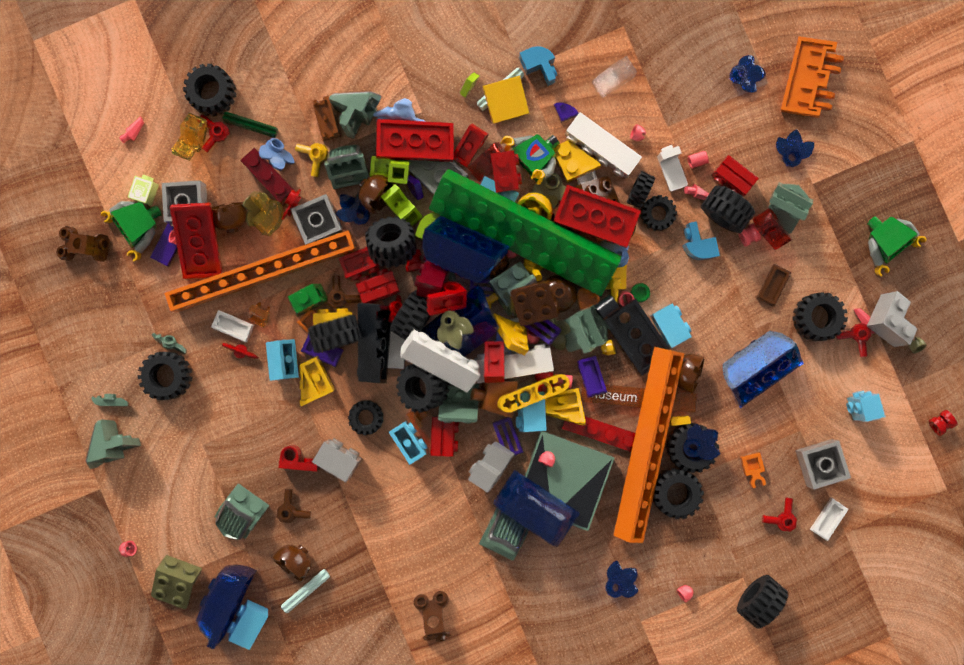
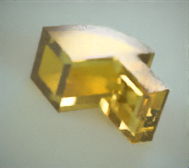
M188 113L180 125L181 136L172 147V154L190 161L195 152H200L207 134V120Z
M253 191L248 197L261 211L251 220V223L262 235L270 237L283 221L282 205L279 201H270V198L264 192Z

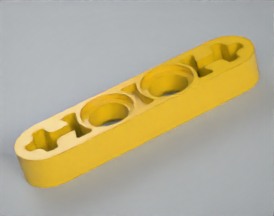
M557 374L505 394L499 398L498 408L502 412L510 413L564 392L569 387V379L563 374ZM558 378L559 380L564 381V383L561 384L562 388L560 386L552 387L550 385L557 383ZM541 384L547 387L545 395L538 393V387ZM524 391H527L530 395L527 402H523L520 399V395ZM505 399L507 401L516 399L517 403L510 404L509 409L503 406L506 403Z

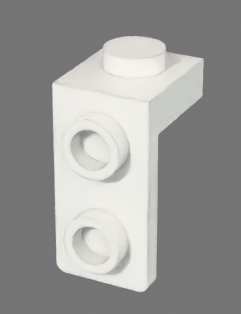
M670 145L661 149L662 152L657 156L669 191L672 192L686 187L688 183L678 158L681 154L679 146L673 148Z

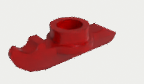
M398 294L395 301L389 305L391 313L388 321L392 323L402 306V299Z
M227 343L222 344V347L233 351L237 358H244L245 356L253 359L259 358L254 353L248 352L245 345L233 346Z

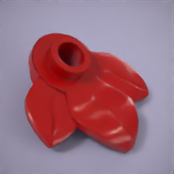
M301 189L297 190V192L292 190L288 195L285 203L289 206L281 218L282 221L286 216L290 217L292 215L290 209L297 207L302 198L300 197Z

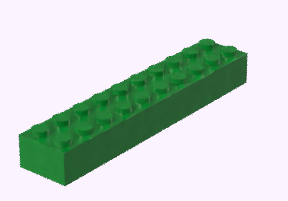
M450 169L442 176L428 208L599 296H602L622 257Z

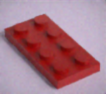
M377 119L376 159L453 162L454 123Z
M567 185L554 222L627 248L641 210Z
M211 203L171 205L170 212L183 279L207 278L221 274L222 267Z

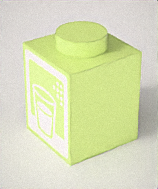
M142 175V178L135 176L128 198L152 206L159 185L153 182L154 178L146 175Z

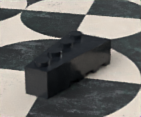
M358 303V326L362 339L358 341L357 377L359 382L387 383L390 327L392 324L388 321L391 313L389 306Z

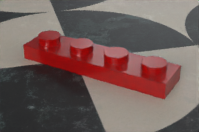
M586 416V425H579L565 420L561 429L632 452L636 434L634 432Z

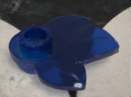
M746 55L739 60L738 65L731 69L730 80L735 84H740L744 91L754 93L757 92L756 82L761 81L765 77L766 72L761 66L755 65L753 55Z
M794 130L786 139L782 137L777 138L776 149L782 155V160L786 166L796 167L801 163L802 159L810 157L814 150V142L803 143L799 131ZM789 155L794 156V161L789 159Z
M359 192L355 198L345 194L340 195V206L342 209L336 212L337 217L344 222H354L358 225L366 224L369 221L370 213L362 206L359 200ZM360 213L364 217L360 219L357 217V214Z
M699 424L691 426L687 432V440L683 445L685 454L689 457L699 456L704 460L718 457L720 451L714 446L718 438V431L714 429L702 431ZM691 444L696 445V446H697V449L692 450V449L690 448V445H691Z
M614 561L607 570L606 593L613 598L620 596L626 598L633 597L639 591L634 585L637 579V569L625 568L622 570L619 562ZM614 584H616V585L618 586V590H617V591H614V590H613V585H614Z

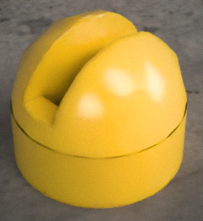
M612 339L607 340L606 343L601 345L604 355L616 354Z

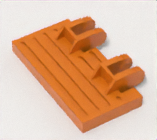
M798 37L781 112L819 118L821 110H832L831 104L815 101V97L834 99L835 93L818 90L817 88H827L830 73H841L840 67L824 64V61L843 62V56L826 53V51L835 52L837 42Z

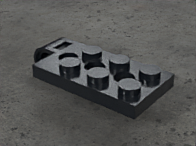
M609 294L594 305V309L641 376L650 369L654 347L670 350L636 299L631 300L620 308ZM624 312L629 314V321L627 323L620 321V315ZM634 328L640 330V336L636 339H633L630 334ZM644 344H649L651 347L648 354H643L641 351Z

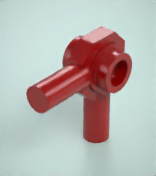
M203 114L199 116L198 120L209 128L210 138L202 146V149L208 153L216 142L225 141L230 134L229 127L221 121L212 122Z
M865 323L855 324L850 331H843L839 336H836V339H854L858 342L860 357L868 356L866 342L871 337V329Z
M785 497L784 512L777 517L763 515L762 523L776 524L781 531H793L797 523V518L792 514L793 498Z

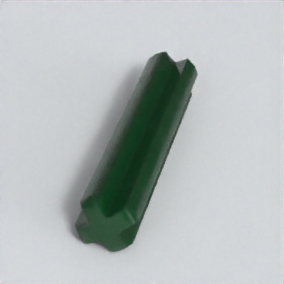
M224 112L222 117L225 123L275 138L278 133V129L274 126L233 113Z

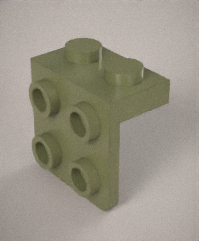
M166 555L156 569L151 596L157 600L186 609L189 605L193 585L200 576L202 568Z

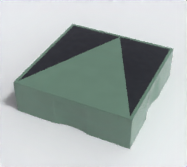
M540 431L531 454V461L527 472L523 476L516 495L515 505L589 531L614 457L587 446L573 443L546 431ZM548 451L554 454L555 463L552 468L538 462L541 454Z

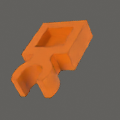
M760 452L741 456L740 460L745 476L751 475L749 480L750 486L756 488L755 481L757 479L760 480L762 486H765L766 481L760 475L761 472L765 471Z

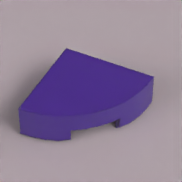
M562 102L554 104L561 123L579 114L569 104Z
M408 175L407 186L412 195L417 200L424 198L420 181Z

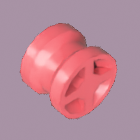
M754 223L748 225V228H745L742 233H738L745 247L749 246L753 241L758 242L761 240L760 232Z

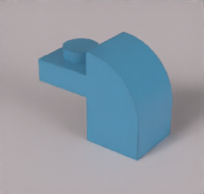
M536 46L519 53V60L526 75L540 69L547 86L555 83L557 72L553 65L550 66L554 63L555 56L550 50Z
M697 221L686 225L684 234L686 240L689 239V243H685L682 246L689 257L695 260H707L720 256L716 237L701 240Z

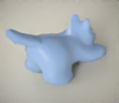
M406 98L397 101L393 107H384L373 114L377 119L424 121L415 117L412 102Z

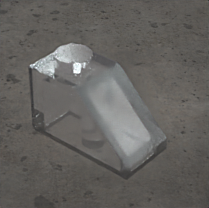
M625 56L607 68L592 83L603 98L633 79L637 71L629 58Z

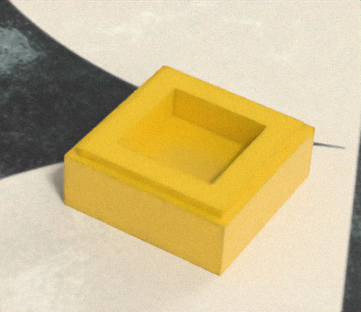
M686 415L671 417L669 423L670 426L691 424L690 417Z

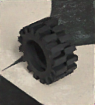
M641 171L633 185L627 203L641 209L656 177Z
M653 196L644 203L641 209L643 224H646L647 228H651L652 231L667 229L676 220L677 211L675 209L677 207L673 205V201L669 200L667 196ZM661 206L665 209L666 216L663 220H655L652 217V209L654 207Z
M370 400L357 402L349 411V426L351 425L352 430L356 431L357 434L369 435L375 433L380 429L384 421L381 407L376 402L374 403ZM363 410H368L373 414V421L369 425H363L359 421V414Z

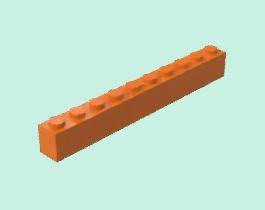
M347 230L164 294L170 311L180 312L357 251L351 232Z
M654 347L613 535L629 543L644 542L685 354Z

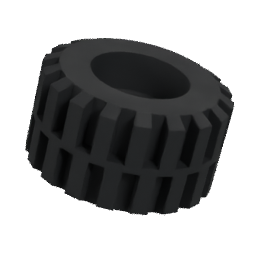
M207 63V67L204 64H200V68H192L194 72H188L187 76L189 78L188 80L184 79L186 87H183V92L186 93L184 96L189 101L188 103L206 116L210 114L214 117L217 116V113L222 115L225 109L229 111L231 109L229 105L234 104L233 97H236V92L234 91L236 86L231 77L219 66L215 65L214 67ZM212 81L218 82V93L211 99H202L201 91L204 85Z
M718 185L712 189L701 205L704 213L712 221L724 229L735 233H742L755 214L754 208L744 197L727 187Z
M400 217L381 218L378 222L372 223L373 226L368 227V231L365 233V240L370 258L375 264L379 263V266H386L387 268H391V266L399 267L400 264H406L407 260L410 261L413 258L412 256L416 254L417 245L413 227L406 219H400Z
M417 290L413 291L405 300L390 327L391 332L404 340L408 338L413 329L421 332L431 317L427 312V298L417 296Z
M820 292L802 298V301L796 304L798 307L793 311V313H796L793 321L796 320L797 323L794 327L795 329L799 328L800 331L798 333L800 335H805L804 338L811 339L812 341L834 339L835 336H839L842 333L840 330L846 327L843 323L848 320V317L844 316V313H847V309L842 308L845 304L843 301L838 302L839 298L832 296L831 293ZM816 306L823 307L828 314L827 324L823 328H818L812 321V311Z
M355 315L333 319L313 325L307 329L315 353L342 347L362 339Z
M156 352L154 355H149L148 360H143L142 362L144 366L139 367L138 371H141V375H138V379L142 381L139 385L145 388L143 392L150 394L149 397L152 399L171 400L180 397L179 395L186 393L185 389L190 387L188 383L192 381V377H190L192 368H188L189 362L184 361L185 358L183 356H179L174 352ZM164 364L170 366L174 372V380L168 387H163L157 379L158 370Z
M414 364L406 366L400 372L401 376L397 378L399 384H396V388L399 390L397 395L401 397V403H405V407L407 409L411 408L413 412L418 411V413L437 408L447 399L446 394L449 393L447 388L449 383ZM420 379L425 383L426 394L421 391Z
M696 423L679 425V428H675L673 430L674 433L669 435L668 438L670 440L669 443L667 442L669 450H667V453L671 457L670 460L682 470L690 473L703 472V469H709V465L716 462L714 458L719 455L717 453L719 444L716 443L718 440L707 427ZM696 436L702 442V451L698 457L689 459L683 453V444L689 437Z
M672 468L670 471L665 470L664 474L658 475L653 501L656 507L666 516L673 517L674 519H686L688 515L693 516L695 514L694 511L700 509L699 504L703 503L701 496L704 495V491L701 490V483L691 473L682 469ZM675 483H683L687 488L686 499L680 504H671L667 498L668 489Z
M763 575L752 582L744 591L738 602L737 612L755 628H763L774 621L786 605L789 593L770 575Z

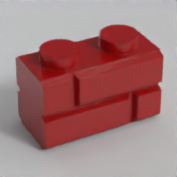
M730 155L723 159L711 175L714 177L713 180L719 186L724 185L742 197L749 192L759 179Z
M388 269L378 271L377 276L370 278V275L359 278L360 282L356 283L362 303L372 304L401 293L393 271H388Z
M432 416L430 456L454 457V452H458V441H455V433H459V422L445 423L439 421L438 416Z

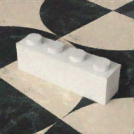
M579 112L566 130L567 140L575 145L576 143L583 147L582 150L590 156L594 155L597 157V161L601 165L612 168L613 173L620 178H627L642 158V156L581 112Z
M413 329L401 346V358L467 393L480 377V365L476 361L463 357L458 351L450 350L443 343L430 339L423 332H417Z
M545 343L534 345V348L529 349L525 356L517 352L508 353V350H504L505 379L554 371L550 346H546ZM484 353L478 354V358H474V361L480 365V377L477 383L485 382Z

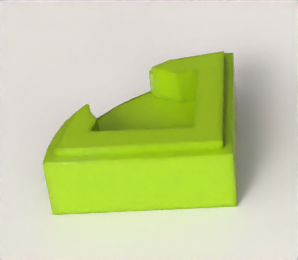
M474 72L466 79L460 95L465 98L467 97L479 78L478 74Z

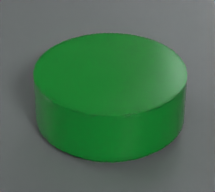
M638 283L631 288L630 293L637 302H644L650 296V289L646 284Z

